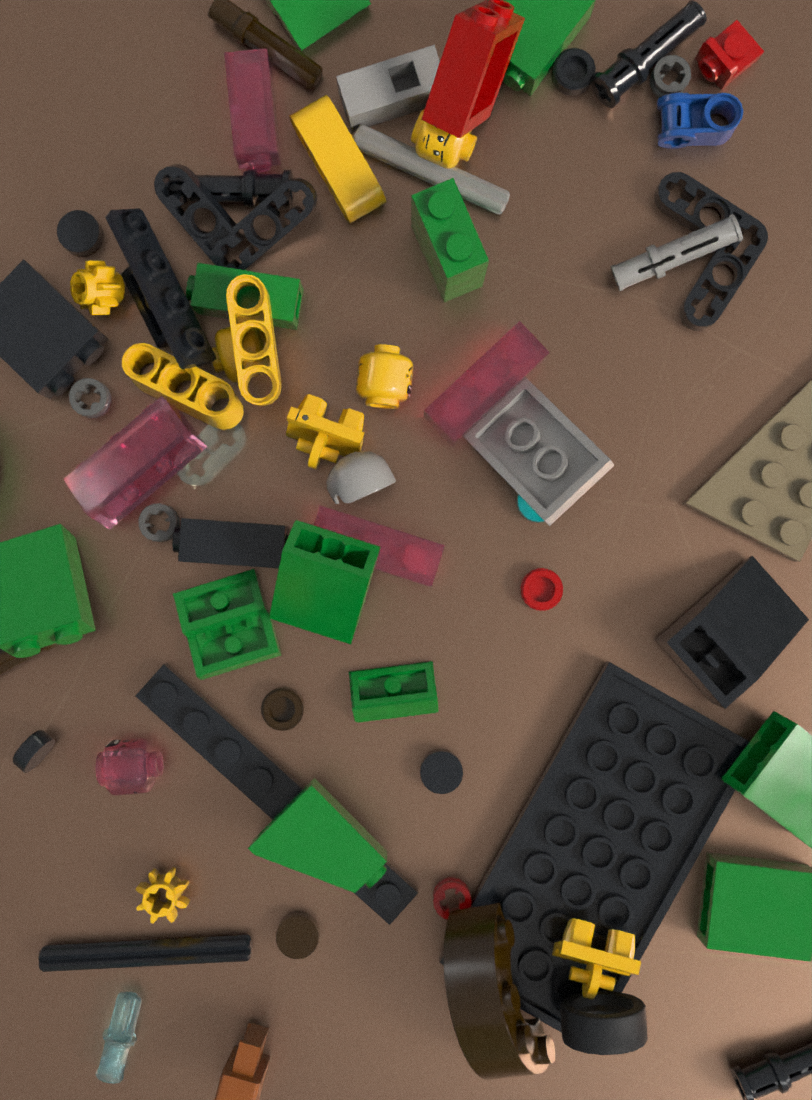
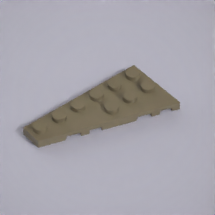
M812 378L791 400L787 401L723 466L718 468L706 483L683 503V505L794 562H800L812 539Z

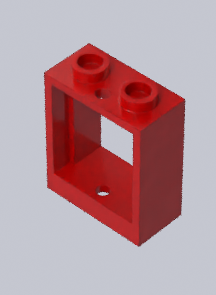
M485 0L455 15L421 120L457 138H461L490 117L525 21V17L513 12L514 6L504 0Z

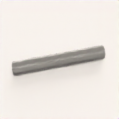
M360 125L354 134L353 139L360 151L432 185H437L454 178L463 199L495 214H502L506 208L510 193L501 187L457 167L445 169L420 158L416 153V148L366 125Z

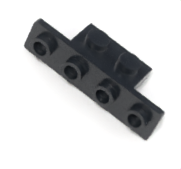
M140 208L110 210L105 218L129 264L121 273V276L157 348L170 347L181 369L211 364L216 360V356L143 210Z

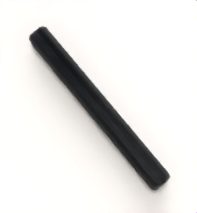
M249 935L46 945L39 951L38 960L39 969L43 972L242 962L250 960L253 947L251 936Z

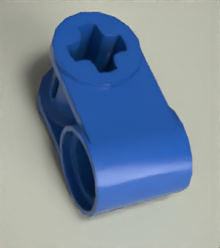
M671 93L660 97L657 100V110L661 112L662 133L657 136L658 146L676 149L688 146L723 145L731 138L742 120V103L730 93ZM710 115H723L727 119L728 125L719 126L711 120Z

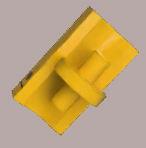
M306 394L298 408L292 406L287 415L288 427L286 436L298 440L296 450L310 454L308 467L316 470L321 459L336 464L339 455L345 457L350 453L361 452L365 432H362L364 414L348 408L343 409L338 423L325 419L323 417L327 409V403L322 398Z
M572 918L568 921L562 940L554 942L552 956L587 965L586 969L572 966L569 973V980L583 983L582 995L584 998L593 1000L599 988L613 991L615 978L603 975L602 969L625 976H630V974L639 975L641 961L633 959L635 953L634 934L610 929L608 930L605 951L591 948L595 924Z

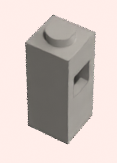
M435 45L336 76L338 94L351 132L356 131L360 125L370 127L425 109L440 63Z

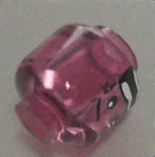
M146 738L112 740L105 746L104 751L97 755L95 765L96 777L100 786H105L111 795L121 796L148 793L154 787L156 778L163 775L164 761L162 753L155 751L152 743Z

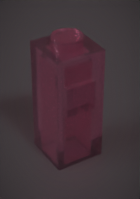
M264 48L224 52L234 156L240 169H246L247 171L248 169H255L257 173L269 171L272 166L281 165L272 65L268 50Z

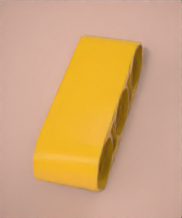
M327 95L289 115L297 136L349 224L387 203L379 182Z
M243 274L235 277L230 282L226 294L238 386L241 395L246 401L257 406H266L277 400L281 393V378L270 297L265 285L259 278ZM253 286L260 291L258 304L249 309L238 306L237 295L239 291L244 287ZM260 330L266 336L264 349L255 354L246 352L243 347L245 335L249 331ZM260 373L268 375L272 381L270 394L263 398H255L249 390L251 378Z
M137 343L125 351L122 357V368L125 374L142 392L217 429H231L241 421L244 413L243 405L231 385L226 381L197 367L181 369L173 355L150 344ZM154 363L153 369L149 373L139 375L144 365ZM192 381L186 391L175 393L177 386L181 382ZM229 399L228 405L223 410L211 411L213 404L217 400Z

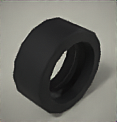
M598 991L595 998L591 1000L584 998L582 993H578L565 998L560 1004L562 1039L564 1044L573 1050L587 1054L618 1055L636 1051L643 1047L648 1040L646 1005L641 999L633 995L613 991Z

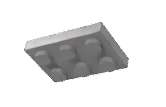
M526 377L464 435V438L549 526L614 467L611 459Z

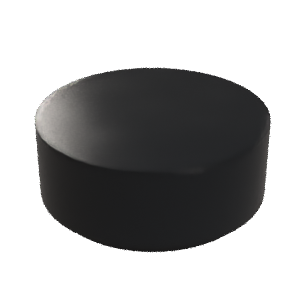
M570 48L563 51L556 58L552 69V80L555 87L566 95L575 96L584 93L590 87V77L595 74V62L591 55L582 49Z
M74 210L68 212L60 219L57 226L59 242L67 251L74 255H90L101 245L103 238L102 228L98 221L86 211Z
M44 730L34 732L15 752L13 764L24 773L30 772L48 755L55 744V740Z
M444 749L434 750L427 754L421 763V780L425 787L433 793H450L462 781V764L459 758L451 751Z

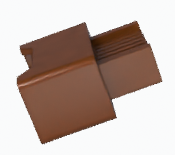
M248 1022L244 1040H240L238 1047H233L222 1070L214 1100H259L270 1061V1056L263 1054L269 1030L268 1027Z

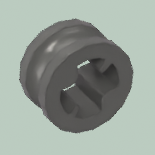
M677 55L662 57L656 63L649 80V86L653 94L660 98L671 93H683L691 79V69L688 62ZM671 70L676 72L678 76L670 85H666L662 81L665 74L667 75Z
M83 378L71 387L69 402L78 414L90 419L99 418L110 410L112 395L109 389L98 380ZM91 388H96L94 393L101 397L100 402L92 403L91 409L86 410L85 408L88 405L81 401L82 394H89Z
M161 503L151 504L145 507L139 516V529L149 540L166 542L173 539L175 527H180V518L178 513L170 506ZM165 512L169 516V518L165 519L166 522H170L169 529L167 531L158 530L156 534L153 533L150 528L154 527V524L149 523L151 516H160Z

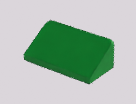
M433 661L349 672L352 712L355 722L431 714L439 711Z

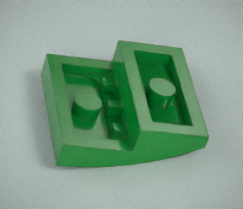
M265 0L273 14H277L299 51L304 50L371 5L370 0Z
M255 569L173 593L182 633L187 637L198 679L204 680L282 655L272 619H269L270 613Z

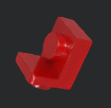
M736 20L715 38L710 36L705 40L694 59L698 62V68L704 78L710 82H715L722 90L760 59L764 50L741 23Z

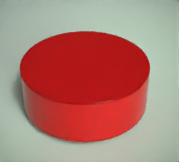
M545 568L533 569L525 574L521 580L519 587L520 596L523 602L532 609L539 611L549 610L560 602L563 595V584L560 577L552 570Z

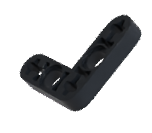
M181 164L167 166L158 172L154 181L155 193L159 200L216 266L241 270L247 269L311 214L317 203V193L313 185L305 179L292 178L278 187L236 224L187 166ZM168 176L173 179L178 176L182 177L184 180L181 186L183 193L188 199L197 194L200 200L190 205L184 211L181 205L188 201L180 192L174 194L169 192L168 187L171 185V181ZM289 188L294 193L302 190L306 195L302 201L305 209L302 210L299 206L292 208L284 215L291 222L289 225H286L282 214L277 209L290 199L291 196L287 191ZM272 201L275 202L277 209L270 205ZM198 208H207L213 212L216 225L212 231H202L195 224L194 215ZM258 215H267L273 219L276 226L273 237L265 239L256 234L253 223ZM240 229H243L245 236L239 232ZM247 238L251 245L240 253L239 259L242 263L240 264L236 259L229 262L225 258V255L228 253L225 244L233 248L243 239ZM253 245L259 248L257 252L254 250Z
M672 172L661 180L654 193L655 204L662 213L694 232L707 227L701 222L700 210L706 206H712L720 212L721 220L728 218L732 214L735 215L742 235L746 231L753 234L751 237L753 244L745 248L739 257L732 255L740 244L738 241L716 250L683 300L680 307L682 323L689 329L702 331L712 326L720 318L764 250L768 241V232L758 219L694 178L682 172ZM679 186L682 189L680 196L683 199L678 198L675 203L671 202L668 199L669 190ZM695 196L701 199L692 209L691 214L685 212ZM718 264L728 265L734 272L733 283L728 286L718 284L713 278L714 266ZM708 292L716 295L711 299L705 310L710 317L704 315L701 319H696L693 316L696 309L691 303L694 305L699 304Z

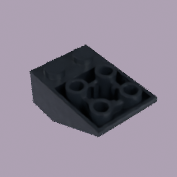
M750 556L656 640L712 704L726 709L764 674L809 619L753 556Z

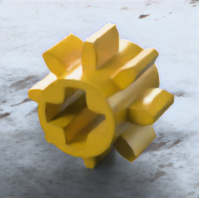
M85 261V269H77V272L72 275L70 291L74 302L79 304L81 309H89L90 315H110V307H118L119 303L122 302L125 294V285L122 276L115 272L114 266H106L105 261Z
M172 867L167 874L160 875L156 868H153L148 874L151 884L140 882L135 889L138 893L143 894V899L136 909L137 911L145 909L151 915L150 923L154 924L158 917L164 916L171 923L174 922L178 916L176 907L186 908L190 903V899L182 895L183 890L190 882L189 880L180 881L175 876V867ZM160 888L167 890V902L159 900L160 892L158 890Z

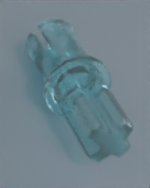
M122 991L117 995L109 1028L105 1029L102 1034L105 1044L95 1075L103 1082L115 1084L120 1083L124 1078V1070L130 1047L135 1045L137 1041L134 1031L142 1004V999L135 992Z

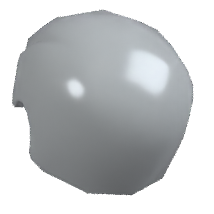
M362 451L350 453L341 458L330 471L326 485L335 504H340L337 496L344 503L348 504L390 486L396 482V479L385 459L374 452Z

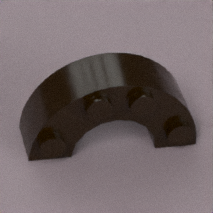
M499 903L450 911L444 937V978L454 1031L468 1064L479 1077L486 1080L541 1074L548 1068L549 1064L555 1061L553 1040L550 1035H545L540 1018L524 1020L521 1014L519 992L512 982L511 949L515 944V934L511 921L509 919L505 920Z

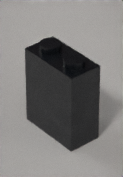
M23 259L0 283V357L38 394L49 399L54 395H62L74 383L75 378L73 375L84 364L88 366L101 356L104 351L103 344L108 338L44 276Z

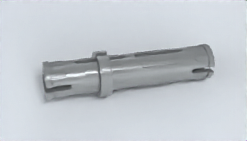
M732 214L728 218L691 232L657 248L654 244L645 248V253L617 265H611L610 267L619 291L653 276H656L657 279L666 276L665 271L700 258L734 242L742 241L741 228L735 215Z

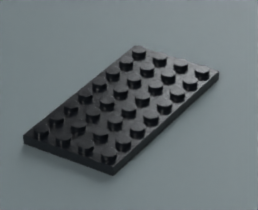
M606 661L472 898L470 907L500 904L504 918L511 921L515 934V944L511 949L512 982L519 992L520 1009L535 1018H540V1021L561 1032L560 1004L565 998L582 993L583 983L569 980L570 969L572 966L586 969L587 966L552 956L554 942L562 940L569 919L576 918L595 924L591 948L605 951L608 930L614 929L634 934L635 953L633 959L640 961L735 792L732 787L721 779L750 742L609 661ZM444 950L439 957V962L444 965ZM602 969L603 975L615 978L613 992L622 993L632 974L625 976ZM602 988L598 989V991H609Z

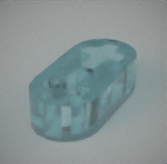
M238 423L234 427L236 429L232 435L236 440L234 445L230 447L224 443L215 452L212 450V447L220 440L217 434L219 429L208 425L178 456L175 467L180 479L191 486L197 487L210 483L244 448L246 433L242 425ZM209 453L211 456L202 465L206 471L202 477L196 474L189 477L187 473L191 467L187 463L190 458L200 460Z

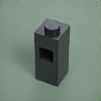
M181 518V527H175L172 547L174 553H179L178 561L279 569L282 550L289 536V527L286 525Z

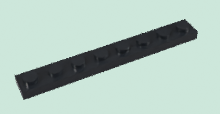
M168 663L163 664L135 695L272 820L305 788ZM387 861L384 864L387 871L380 880L371 888L364 884L354 894L390 925L418 894V888Z

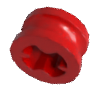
M447 877L439 881L434 887V909L443 919L448 920L450 911L471 907L470 890L461 879ZM448 889H454L456 895L459 891L464 895L458 899L459 906L450 909L449 903H446L444 906L440 902L445 899V891Z

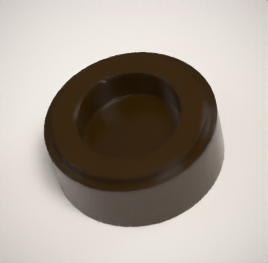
M278 687L265 696L261 705V714L265 723L279 731L294 728L301 721L305 712L302 696L296 690L289 687Z
M294 912L287 915L280 922L276 932V943L279 950L285 956L292 959L308 957L318 945L320 937L319 926L316 920L309 914Z

